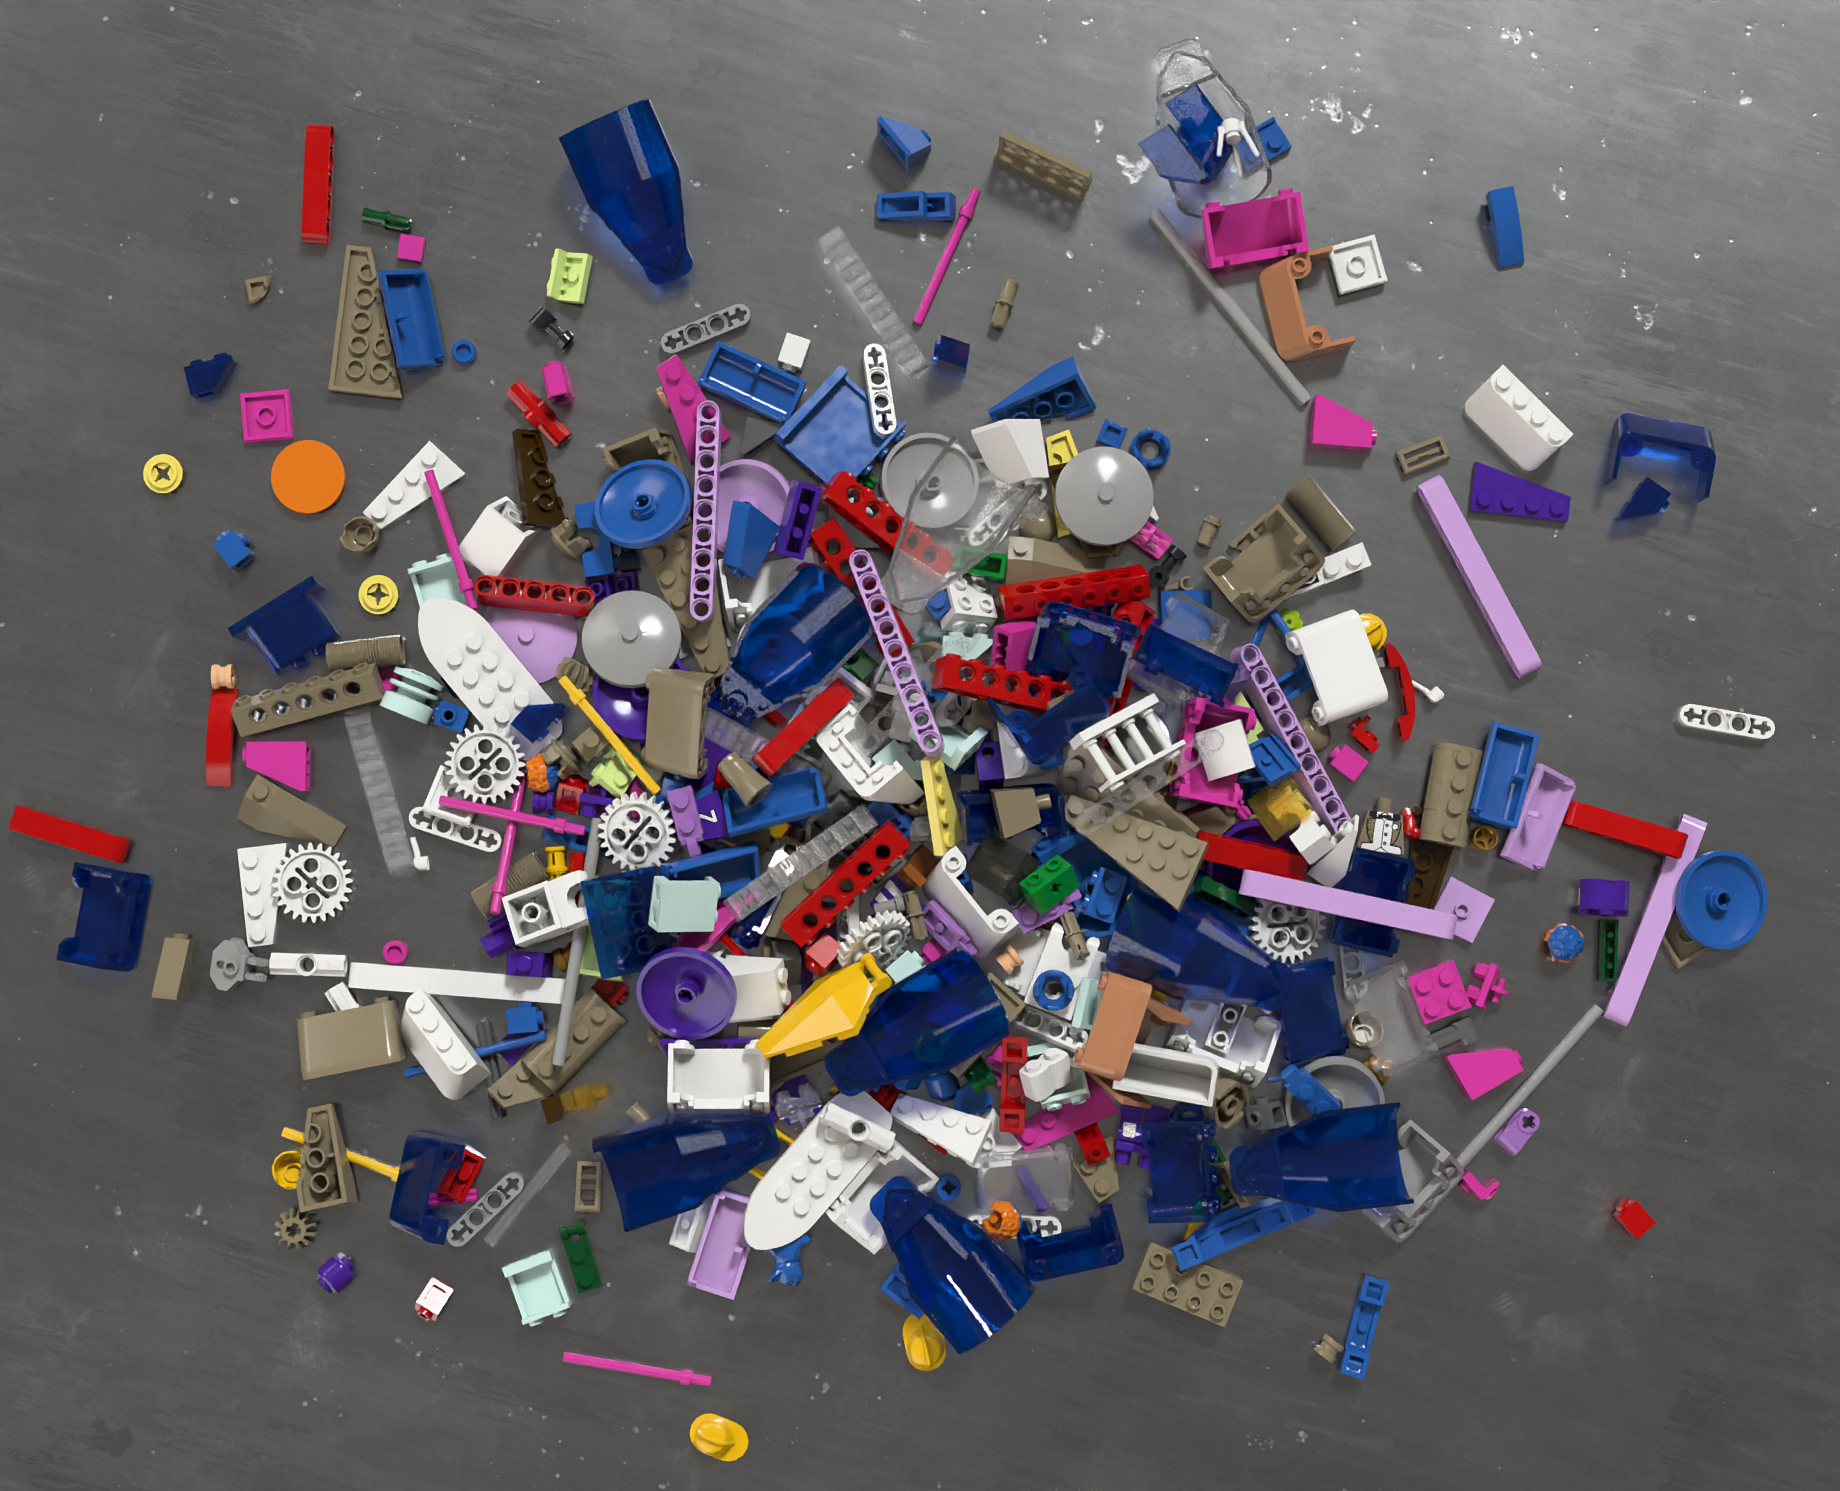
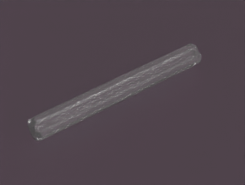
M560 1144L485 1236L484 1240L492 1247L496 1246L570 1154L568 1147Z

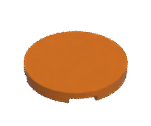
M313 440L298 441L287 446L275 459L271 471V484L277 498L286 507L301 514H316L332 506L341 497L346 483V471L338 454L326 444Z

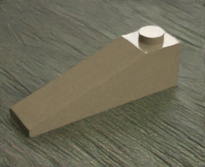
M1009 536L1005 585L1105 570L1106 556L1088 559L1084 549L1035 538Z
M258 774L244 795L237 815L239 820L258 831L330 847L336 846L347 828L346 825L265 776Z
M333 1104L308 1108L303 1137L305 1140L303 1156L300 1158L301 1171L296 1186L300 1212L358 1203L354 1177Z

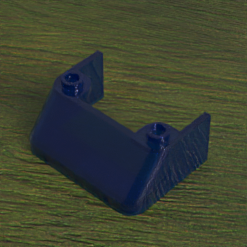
M1194 84L1165 103L1179 122L1177 133L1169 123L1139 142L1138 145L1154 165L1160 177L1166 180L1206 186L1217 179L1233 153L1232 145L1223 139L1221 157H1217V127L1221 126L1224 120L1199 86Z
M1624 413L1615 420L1603 484H1609L1617 479L1621 456H1636L1641 452L1645 442L1691 451V465L1700 471L1695 502H1701L1709 497L1716 454L1713 436L1707 428L1634 413Z
M1152 623L1149 624L1133 657V660L1145 666L1143 671L1156 677L1158 673L1170 677L1210 696L1209 702L1222 708L1225 704L1231 705L1252 673L1236 662L1234 664L1193 645Z
M1067 643L1065 647L1067 657L1075 668L1070 672L1068 679L1070 686L1075 692L1036 720H1033L1030 714L1024 710H1015L1005 716L992 697L987 700L991 713L1027 761L1035 765L1042 764L1068 746L1069 742L1078 733L1106 719L1110 714L1109 700L1092 671L1070 643Z
M1052 783L957 792L962 838L967 846H972V843L982 842V838L987 837L989 833H999L990 794L991 789L1026 786L1034 789L1035 796L1049 794L1052 808L1039 811L1041 823L1026 830L1035 829L1037 832H1041L1042 836H1053L1058 832L1061 837H1067L1064 796Z

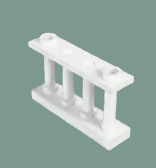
M1155 693L1085 729L1069 742L1074 750L1082 746L1085 749L1088 748L1108 780L1099 788L1101 793L1109 788L1111 792L1117 790L1124 785V780L1164 758L1170 761L1180 754L1179 749L1186 744L1183 739L1172 745L1156 720L1152 707L1159 700ZM1140 716L1141 719H1145L1164 749L1163 751L1155 755L1152 753L1135 726L1134 718ZM1121 726L1122 729L1125 728L1144 757V761L1137 765L1133 763L1115 734V728ZM1100 736L1104 739L1107 738L1126 771L1116 776L1096 744L1098 742L1097 738Z

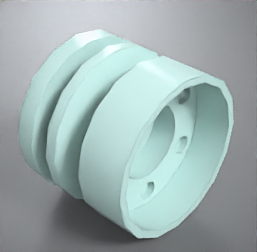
M395 666L393 672L403 676V679L398 681L390 678V682L398 687V691L385 690L379 705L428 725L434 710L425 704L426 699L438 701L439 697L429 692L431 688L442 692L444 686L435 681L433 677L419 671Z

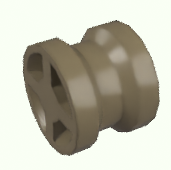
M1326 1333L1322 1336V1342L1313 1348L1331 1364L1335 1363L1338 1353H1342L1345 1350L1343 1346Z

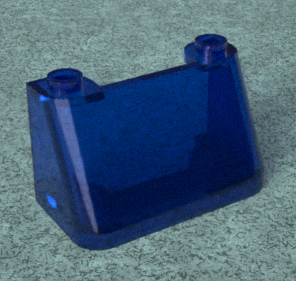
M1047 601L1037 619L1025 670L1030 671L1035 676H1045L1051 673L1052 669L1099 683V689L1106 697L1121 698L1138 644L1141 628L1136 624L1058 601Z
M74 862L72 881L76 887L83 888L75 936H68L62 939L58 946L56 960L103 970L131 971L138 959L151 889L150 877L143 873Z
M1325 956L1269 966V979H1272V983L1276 984L1272 988L1276 996L1283 1034L1282 1042L1284 1046H1287L1285 1052H1283L1285 1064L1288 1066L1291 1064L1298 1065L1324 1057L1345 1055L1346 1049H1349L1350 1045L1348 1037L1342 1031L1332 977L1336 975L1334 961H1329L1328 957Z
M1112 1203L1101 1205L1100 1214L1097 1218L1089 1217L1091 1227L1042 1237L1040 1228L1035 1229L1036 1232L1031 1231L1027 1227L1026 1222H1023L1016 1238L1026 1278L1034 1282L1112 1266L1121 1262L1124 1258V1249Z

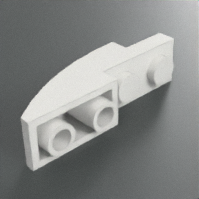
M1363 542L1325 557L1323 567L1286 599L1372 566Z

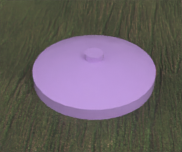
M753 459L735 460L720 466L717 549L725 553L731 508L734 500L752 504L780 526L790 485L785 477L774 467ZM705 482L701 492L709 493L713 489V483ZM705 506L700 510L701 517H709L712 514L710 506ZM778 532L767 553L774 550Z
M509 591L505 595L511 596L516 592ZM533 594L530 598H538L540 595ZM559 597L554 599L555 601H562ZM491 606L484 613L483 618L490 624L538 684L546 683L556 678V669L563 657L574 658L578 646V627L574 616Z

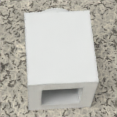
M787 332L778 357V364L782 365L781 369L794 374L796 371L802 372L811 347V341Z

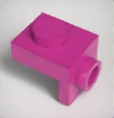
M1464 1169V1175L1461 1177L1462 1181L1459 1183L1468 1195L1473 1193L1480 1200L1491 1198L1498 1191L1496 1188L1500 1185L1496 1179L1491 1178L1482 1186L1473 1174Z

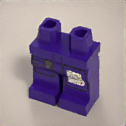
M1121 1104L1114 1148L1117 1149L1116 1163L1129 1165L1131 1154L1134 1152L1141 1154L1138 1167L1152 1170L1156 1157L1160 1158L1171 1109L1152 1105L1150 1109L1146 1108L1143 1126L1141 1127L1145 1108Z

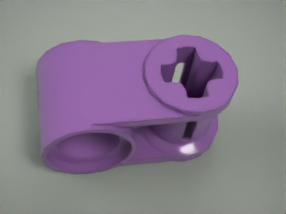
M1519 1109L1499 1129L1493 1140L1510 1155L1514 1156L1540 1125L1539 1117L1529 1109ZM1524 1116L1529 1118L1531 1122L1529 1125L1524 1124L1522 1120Z

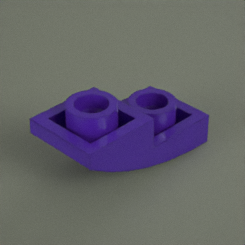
M635 571L585 580L586 587H589L594 592L595 603H599L606 597L618 592L640 591L638 574Z
M510 924L496 932H489L480 938L486 953L491 959L511 945L516 950L521 948V946L515 944Z

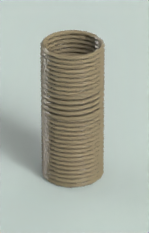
M1311 475L1305 477L1286 493L1287 498L1294 503L1295 507L1299 509L1298 511L1310 522L1309 524L1324 539L1331 551L1335 550L1356 532L1355 528L1351 526L1352 524L1345 519L1344 515L1340 513L1341 511L1330 501L1331 499L1326 497L1325 492L1315 483Z
M399 634L396 636L389 635L372 639L366 638L327 643L326 661L330 673L340 669L346 671L353 669L361 663H367V665L375 663L377 669L379 667L403 666L405 664V650L402 636Z
M533 852L510 866L506 885H508L506 896L547 880V878L549 879V874H547L545 867ZM497 875L470 893L475 904L486 918L493 915L490 913L493 898L491 891L493 883L496 882Z

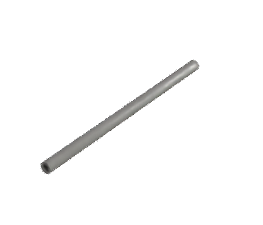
M1160 208L1151 213L1150 217L1298 401L1302 405L1312 398L1210 270L1207 269Z
M592 818L583 870L588 874L589 884L580 890L578 908L590 906L601 843V838L598 837V834L603 831V829L598 827V824L604 822L603 819ZM587 925L573 931L552 1065L564 1066Z
M1594 1004L1456 1158L1464 1169L1604 1013L1599 1006Z

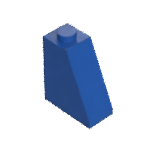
M736 500L732 503L723 564L730 568V573L737 578L744 579V577L755 579L780 526L752 504Z

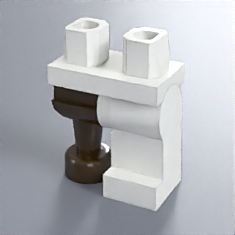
M885 672L881 684L878 683L876 688L873 723H868L866 732L885 737L887 728L883 726L887 713L894 714L889 738L911 743L912 738L907 734L912 725L909 724L910 720L899 691L895 688L896 684L892 673ZM912 694L909 697L908 702H917L920 698V694Z

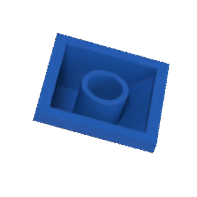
M883 116L877 119L878 133L908 169L931 151L930 142L932 140L923 129L919 131L914 125Z

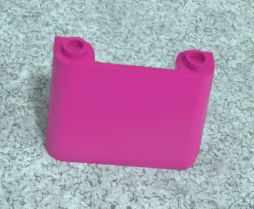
M1293 188L1279 190V196L1222 206H1220V201L1206 203V208L1201 209L1207 269L1309 251L1300 192L1293 193Z
M1200 697L1187 700L1178 742L1184 739L1186 744L1179 749L1180 754L1174 759L1169 786L1170 797L1236 808L1237 804L1241 803L1243 789H1240L1239 784L1236 783L1238 773L1212 781L1208 780L1195 733L1241 719L1245 733L1248 734L1256 726L1257 717L1254 715L1255 709Z

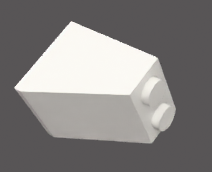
M1004 419L971 430L974 441L997 488H1008L1009 492L1022 490V485H1039V480L1049 478L1040 419Z
M505 496L485 508L460 544L459 550L463 560L476 566L481 570L482 575L503 577L544 527L523 525L521 508Z
M728 955L722 962L732 975L737 989V1003L729 1022L781 1015L790 1004L791 992L787 987L788 971L784 967L783 958Z

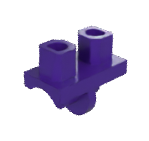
M593 786L592 793L601 794V797L581 793L579 801L582 803V816L596 818L598 806L607 807L609 804L613 805L612 801L614 799L608 798V795H613L603 786Z

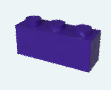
M792 479L773 551L780 555L804 560L822 487Z

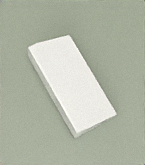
M684 1196L669 1244L687 1252L696 1253L712 1205Z

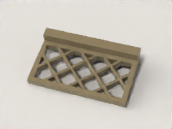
M1002 130L994 159L1079 199H1083L1093 178L1092 171Z

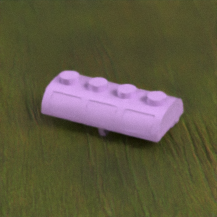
M1535 764L1527 786L1518 827L1510 829L1500 853L1501 857L1536 872L1538 869L1545 868L1576 789L1575 782H1572L1573 780L1544 764Z
M717 1189L686 1285L734 1300L751 1246L745 1240L743 1227L744 1215L750 1197L725 1189Z

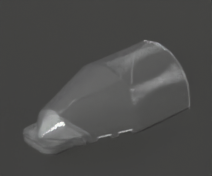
M1186 38L1157 50L1153 56V63L1157 72L1155 144L1178 208L1187 216L1202 218L1201 209L1206 208V203L1220 201V206L1253 201L1259 198L1272 182V170L1248 105L1244 100H1241L1235 93V90L1227 84L1221 74L1203 55L1197 40ZM1229 118L1244 121L1245 129L1260 154L1259 157H1255L1242 136L1241 141L1237 143L1243 170L1242 177L1238 175L1232 145L1223 139L1221 157L1216 155L1218 143L1217 127L1221 126L1222 122Z
M952 435L910 495L889 569L879 584L881 596L906 614H919L932 598L995 551L1036 492V488L1031 486L1028 491L1021 490L994 476L973 460L961 448L957 437Z

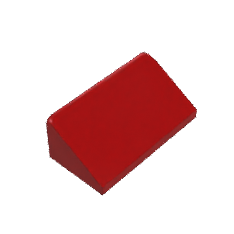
M458 1148L436 1193L463 1204L485 1159L465 1148Z

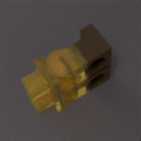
M588 1082L579 1088L544 1098L540 1102L547 1124H551L561 1120L560 1113L569 1110L581 1111L588 1107V1110L598 1106L597 1101L606 1099L610 1095L606 1083L592 1086V1083Z

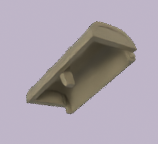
M1435 743L1419 840L1467 849L1471 824L1469 811L1484 755L1482 750L1451 743Z
M591 987L574 1004L564 1066L552 1065L559 1021L546 1033L547 1040L539 1041L522 1058V1061L544 1084L555 1093H559L627 1021Z

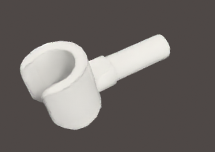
M1412 680L1413 687L1426 695L1431 703L1436 704L1444 697V693L1437 686L1429 691Z
M416 837L410 838L414 852V866L419 871L429 870V857H421Z

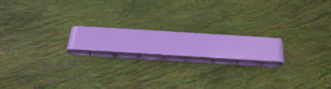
M709 400L702 402L697 410L690 612L701 623L711 621L715 614L722 413L718 405ZM712 408L716 410V414L712 419L704 418L703 415L707 409ZM705 434H715L714 441L709 444L704 443L703 437ZM711 457L714 459L712 467H702V461L705 458ZM705 482L713 483V489L709 493L701 492V486ZM705 506H710L712 514L706 518L701 517L700 510ZM703 531L711 532V538L707 542L699 541V535ZM703 555H708L711 559L706 567L698 565V560ZM701 580H708L710 583L708 590L704 592L698 591V583ZM702 604L708 605L709 611L705 616L701 617L696 614L698 606Z
M1437 475L1419 484L1417 491L1517 677L1521 679L1542 668V662L1444 479Z
M856 550L851 554L849 563L919 746L927 756L938 757L944 751V740L879 572L867 551ZM863 559L868 560L865 567L857 568L859 561ZM874 581L877 583L874 589L865 590L869 582ZM885 604L882 612H874L876 605ZM885 627H894V630L891 634H882ZM897 648L903 650L899 657H891L893 650ZM911 671L909 679L900 680L902 672ZM912 694H920V698L917 702H908L909 697ZM920 717H929L928 723L926 725H917V721ZM930 739H937L936 747L932 749L926 748V743Z
M1254 644L1235 648L1230 654V661L1269 734L1273 732L1300 763L1301 771L1292 773V777L1303 796L1309 802V808L1313 809L1321 819L1318 825L1322 826L1324 824L1333 836L1338 832V825L1341 827L1346 820H1351L1348 812L1259 648ZM1244 652L1247 655V661L1243 657ZM1255 674L1259 677V683L1255 679ZM1267 695L1271 699V704L1267 701ZM1279 717L1282 719V726L1279 724ZM1291 739H1292L1293 742H1294V748L1291 746V743H1290V740H1291ZM1302 761L1305 762L1306 769L1303 768ZM1314 782L1317 784V791L1314 788ZM1326 803L1329 806V813L1326 811Z
M1684 813L1682 814L1676 830L1689 835L1682 859L1669 856L1664 858L1618 974L1617 982H1615L1605 1007L1603 1018L1627 1027L1675 908L1678 881L1684 869L1694 860L1707 822Z
M1246 869L1243 870L1239 894L1449 940L1454 938L1458 915Z

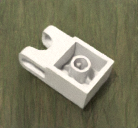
M579 870L502 898L516 945L528 948L600 919L598 909L593 906L578 908L575 904L577 892L589 884L587 872Z
M1055 922L1051 927L1023 1002L1071 1020L1076 1007L1082 977L1087 978L1100 941L1096 937L1088 938L1086 946L1090 956L1084 958L1081 950L1079 952L1082 960H1075L1074 954L1066 951L1062 945L1064 933L1062 924ZM1047 970H1060L1066 973L1073 982V999L1062 1010H1046L1039 1006L1034 999V982L1041 973ZM1056 981L1048 982L1044 987L1046 997L1052 1000L1059 998L1062 991L1056 992L1053 995L1051 994L1052 990L1049 989L1050 983L1055 984Z

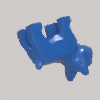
M806 1232L788 1244L767 1249L775 1259L773 1273L768 1279L770 1283L779 1281L788 1286L800 1284L803 1278V1271L800 1267L802 1247L813 1240Z

